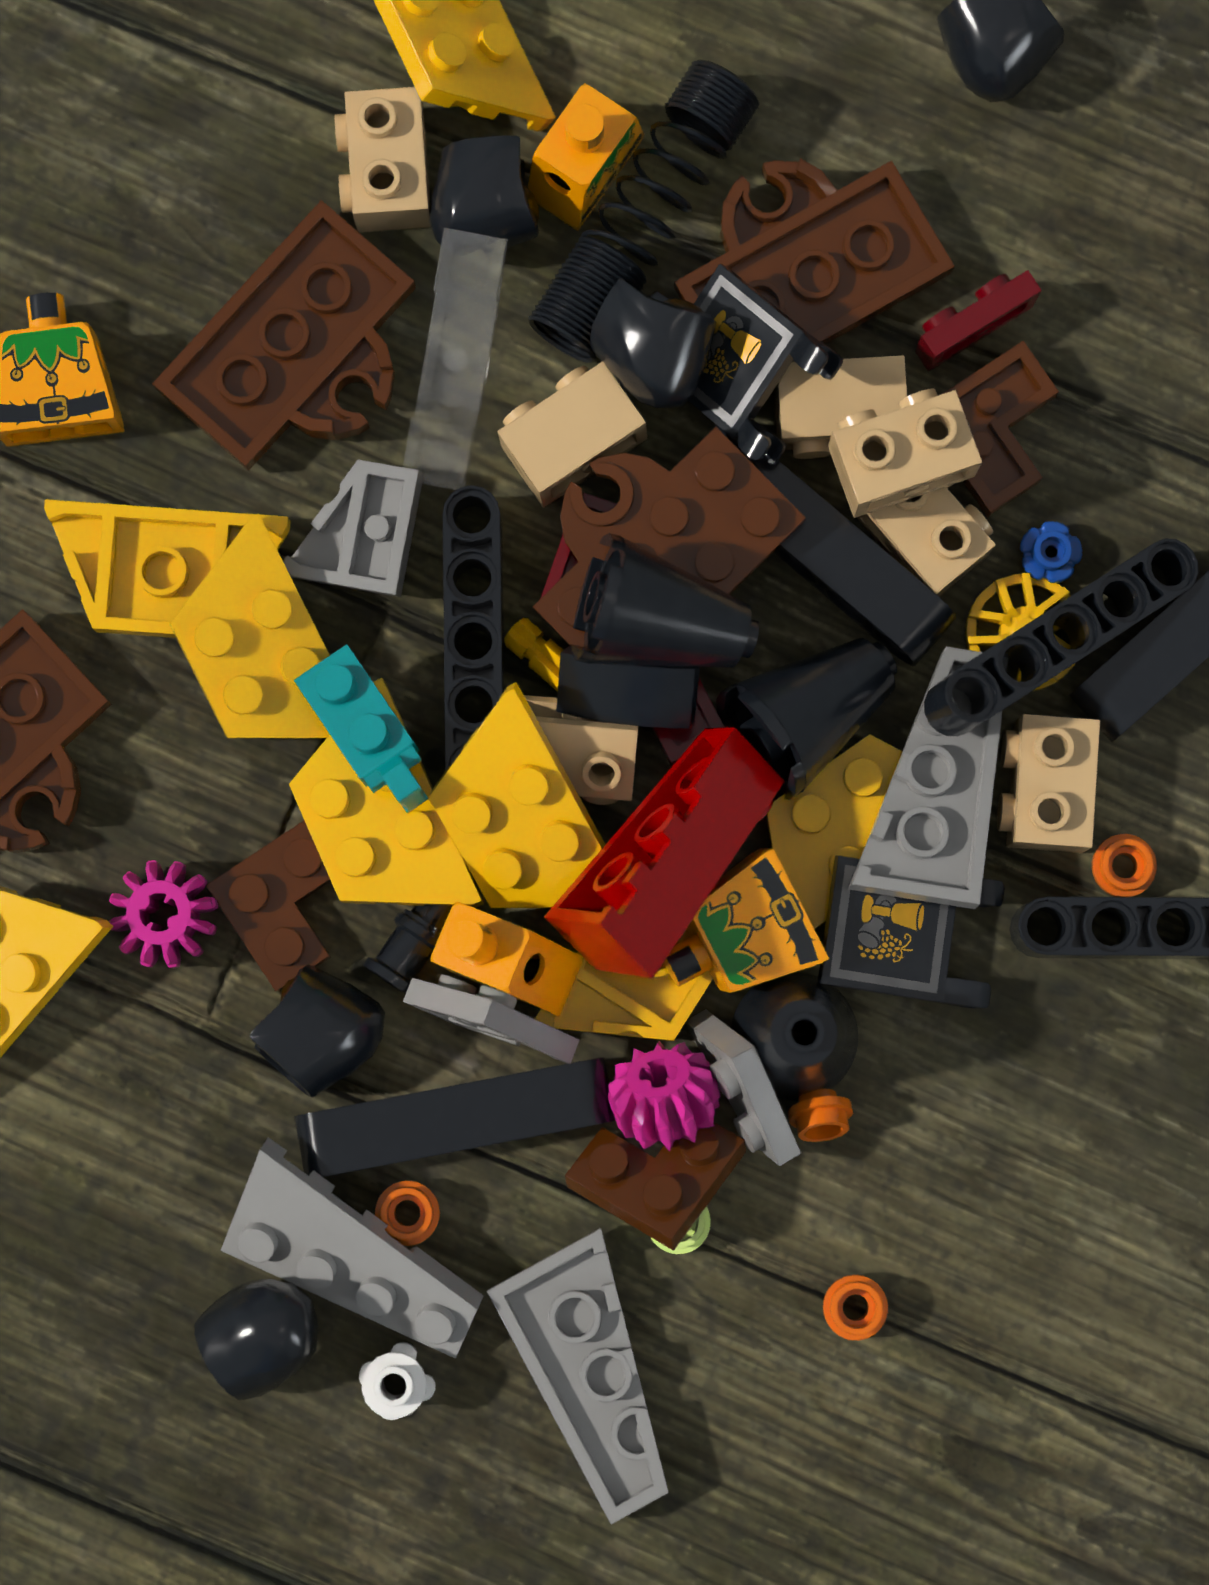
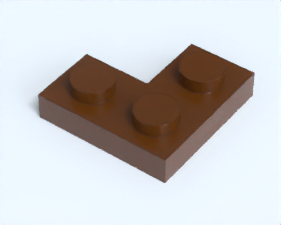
M1024 340L943 393L956 390L981 457L982 464L975 477L964 480L963 483L987 517L1039 484L1043 478L1009 428L1056 398L1059 391Z
M305 820L206 885L276 992L283 990L287 981L295 978L298 971L304 966L310 964L318 967L331 958V955L297 905L331 882Z
M714 1122L712 1127L697 1128L695 1143L681 1138L674 1141L670 1151L663 1146L656 1157H653L601 1127L565 1174V1179L569 1189L674 1251L746 1153L745 1140Z

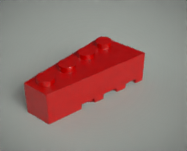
M735 727L705 728L544 918L595 970L653 979L757 822L769 812L773 805V798L785 781Z

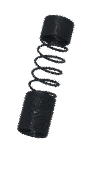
M696 60L691 62V66L685 72V77L681 78V82L678 83L675 92L672 93L671 97L668 98V102L665 103V112L671 121H658L651 125L650 135L657 149L641 148L633 153V163L640 176L624 175L616 179V190L624 204L607 202L599 206L598 214L607 231L590 229L582 232L581 237L578 238L579 242L575 243V248H572V253H568L569 258H566L562 268L558 269L559 274H555V279H552V284L548 285L549 289L545 290L542 300H538L539 305H535L532 315L528 316L529 324L534 331L555 348L585 363L596 362L597 355L592 351L590 342L593 322L608 293L619 278H623L638 290L643 289V284H646L647 279L642 269L621 251L597 238L589 237V235H600L613 239L641 261L651 266L658 265L657 259L651 253L632 241L619 236L605 219L604 209L610 207L629 211L659 235L667 239H675L674 231L650 214L635 208L621 189V183L625 180L647 184L654 192L674 207L684 212H693L691 204L685 198L668 187L651 180L640 167L638 158L643 153L664 157L674 168L700 185H710L708 177L701 170L684 159L666 152L657 140L655 132L656 128L660 126L679 129L688 139L708 154L719 159L727 158L726 151L732 150L736 140L739 139V135L746 128V124H749V119H752V115L759 108V100L755 92L737 75L711 61Z

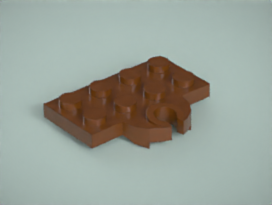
M801 158L799 162L774 160L763 163L762 173L765 182L778 188L782 193L785 201L782 207L768 213L757 210L751 204L749 198L750 183L741 175L734 182L725 201H723L720 236L726 253L676 280L674 289L681 300L694 304L718 265H725L806 332L822 343L827 344L952 274L955 266L892 160L839 190L834 187L822 170Z
M321 200L152 384L160 394L248 471L290 425L314 438L340 440L359 435L370 428L369 423L361 413L349 412L341 408L338 404V395L348 384L363 383L372 390L375 404L387 410L392 399L395 374L387 344L376 331L416 289L415 281Z
M717 427L671 471H668L648 457L629 453L600 457L589 464L597 477L611 479L618 484L621 491L619 502L608 512L599 513L592 511L585 504L583 489L574 482H570L565 491L560 519L564 540L578 563L533 608L569 645L573 644L584 647L585 631L573 628L580 592L592 557L605 560L610 549L608 546L599 544L604 535L611 533L622 536L722 591L731 594L806 521V517Z
M24 609L0 629V850L11 853L38 850L50 844L43 832L28 829L22 821V807L33 796L46 795L53 805L54 818L64 825L70 826L76 815L81 787L78 768L65 747L112 705Z

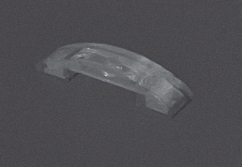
M444 227L433 289L436 293L415 415L411 417L403 463L405 468L420 470L424 473L423 484L454 490L465 486L489 368L508 239Z

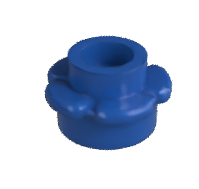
M1056 521L1045 522L1039 529L1031 528L1025 533L1020 543V551L1023 553L1022 566L1026 573H1030V576L1036 580L1045 578L1050 583L1063 582L1072 576L1074 565L1081 561L1082 545L1080 540L1076 536L1069 534L1070 531L1066 525ZM1051 546L1056 549L1057 554L1055 557L1050 558L1045 554L1047 547Z

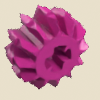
M151 860L146 863L147 883H144L139 876L130 871L123 876L125 884L134 892L130 898L119 893L111 894L109 902L119 908L126 909V915L114 917L108 922L113 926L112 931L122 932L131 929V932L119 945V949L123 953H133L143 945L140 963L143 966L152 968L162 950L167 966L174 969L181 965L180 945L194 957H199L203 954L204 950L201 944L192 936L196 930L206 935L213 936L216 934L217 926L208 921L200 920V913L214 911L218 908V903L213 897H203L195 900V897L204 890L207 884L204 876L197 874L183 884L186 875V865L174 861L164 879L163 869L159 862ZM165 898V903L178 908V915L168 918L169 929L162 931L163 927L149 921V914L159 911L158 900Z
M658 1041L653 1051L644 1053L633 1049L632 1062L615 1065L614 1081L608 1084V1099L617 1126L623 1132L625 1138L635 1137L643 1149L649 1148L657 1141H661L670 1151L675 1140L685 1138L695 1143L697 1128L714 1126L713 1116L715 1115L714 1110L720 1106V1090L717 1080L713 1078L710 1071L711 1064L706 1060L704 1053H692L685 1042L679 1043L668 1050Z

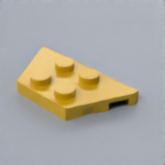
M374 0L421 101L446 108L461 107L472 115L494 120L500 112L527 119V129L537 132L545 130L555 120L556 116L500 0Z
M45 499L44 510L49 521L52 523L64 553L63 557L71 577L77 585L82 598L81 602L92 629L99 633L176 638L169 625L250 517L257 515ZM260 515L278 550L290 531L291 521L289 517Z
M260 514L250 517L169 625L226 738H327L330 735L294 679L330 655Z
M380 678L373 681L407 731L384 679ZM331 735L325 739L289 783L339 901L342 903H397L398 905L424 906V904L454 905L457 901L473 908L484 904L468 867L431 801L428 799L407 813L388 785L373 793L369 786L366 787L359 779ZM420 761L409 770L427 797H429L433 787Z
M517 682L509 685L486 719L464 745L453 764L448 767L431 790L428 798L490 908H552L606 844Z
M871 734L829 762L803 792L791 800L784 799L785 794L776 799L766 814L772 848L778 856L814 929L826 922L835 856L860 859L902 754L901 750Z
M0 886V1058L113 928L106 919L78 914L60 908L61 905L40 898H28L19 895L15 890Z
M687 928L677 943L691 936ZM583 959L560 1016L558 1017L540 1010L535 1020L555 1029L674 1041L713 978L708 971L678 987L671 978L664 963L652 979L595 970Z

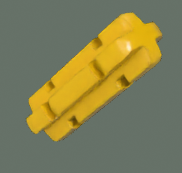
M520 619L505 635L504 643L506 647L521 660L526 657L529 660V667L558 692L560 654L563 649L551 638L546 642L542 638L543 631L529 619Z

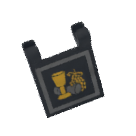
M719 264L694 303L705 313L710 314L717 323L707 364L696 391L689 399V402L727 433L748 457L758 461L764 459L767 463L775 465L784 453L786 443L773 432L754 420L793 360L806 372L814 375L820 374L823 378L831 380L842 366L843 358L830 347L806 332L730 268Z
M835 856L823 947L829 960L820 964L818 984L938 1002L965 1008H987L989 1006L991 998L990 984L947 977L956 906L848 890L860 859ZM983 878L980 905L978 907L1001 906L1004 899V883L998 880Z

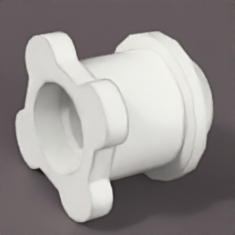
M407 1342L397 1343L393 1346L391 1352L378 1356L373 1361L366 1362L359 1372V1380L362 1384L365 1402L375 1413L387 1420H396L410 1415L421 1405L422 1401L429 1400L435 1392L436 1384L434 1378L424 1373L423 1367L416 1361V1348ZM395 1373L402 1376L406 1382V1391L400 1395L389 1393L384 1385L386 1375Z

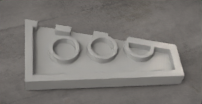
M946 646L941 653L848 890L976 909L980 905L1002 711L966 734L958 737L945 736L937 732L928 723L924 713V701L928 691L935 684L983 652ZM1003 657V666L1007 673L1009 658ZM953 689L952 696L955 705L962 712L971 714V702L967 695L958 689Z
M599 1228L487 1290V1293L610 1524H613L669 1492L602 1229Z

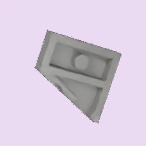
M357 460L340 483V490L337 496L331 502L326 503L311 522L313 528L292 557L287 555L283 560L290 577L401 597L424 473L416 469Z
M441 974L438 984L415 978L411 979L403 1000L404 1003L449 1023L516 1046H520V1043L553 1059L571 1064L579 1039L514 1010L518 1001L516 997L481 985L478 995H475L477 987Z
M706 1009L689 1018L685 1022L686 1027L700 1052L704 1053L706 1060L711 1064L710 1071L713 1078L717 1080L719 1089L735 1111L737 1117L733 1119L739 1136L745 1140L746 1147L752 1153L757 1150L762 1151L778 1166L800 1155V1149L755 1046Z

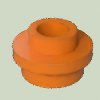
M1118 834L1104 840L1096 849L1092 859V873L1096 883L1103 891L1114 897H1133L1141 894L1152 884L1157 871V861L1152 848L1143 839L1131 834ZM1117 855H1126L1132 860L1134 870L1129 878H1121L1113 871L1112 863Z
M818 1089L799 1096V1102L788 1110L790 1125L797 1128L799 1139L807 1142H822L843 1136L849 1131L848 1119L853 1114L851 1101L846 1097L837 1096L836 1091L832 1089Z
M406 1180L394 1183L383 1191L376 1204L375 1216L387 1224L385 1230L388 1235L403 1246H411L425 1241L433 1234L439 1223L440 1206L435 1194L427 1186L416 1181ZM410 1200L418 1205L420 1217L415 1224L404 1225L397 1219L396 1209L402 1201Z
M847 1275L836 1280L828 1288L823 1300V1314L828 1326L837 1335L848 1340H864L875 1335L884 1325L888 1315V1301L883 1289L874 1280L863 1275ZM851 1295L862 1296L867 1304L865 1314L858 1319H850L843 1312L844 1301Z

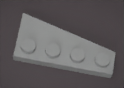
M268 1137L258 1153L221 1251L456 1359L484 1295L417 1246L411 1249L404 1247L388 1235L385 1230L387 1227L386 1223L367 1209L361 1215L331 1193L335 1187L333 1184L314 1170L309 1176L283 1157L287 1150Z

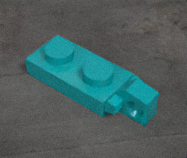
M347 644L294 679L366 787L369 786L372 792L375 793L385 785H388L407 813L429 799L409 770L422 761L417 753L420 750Z

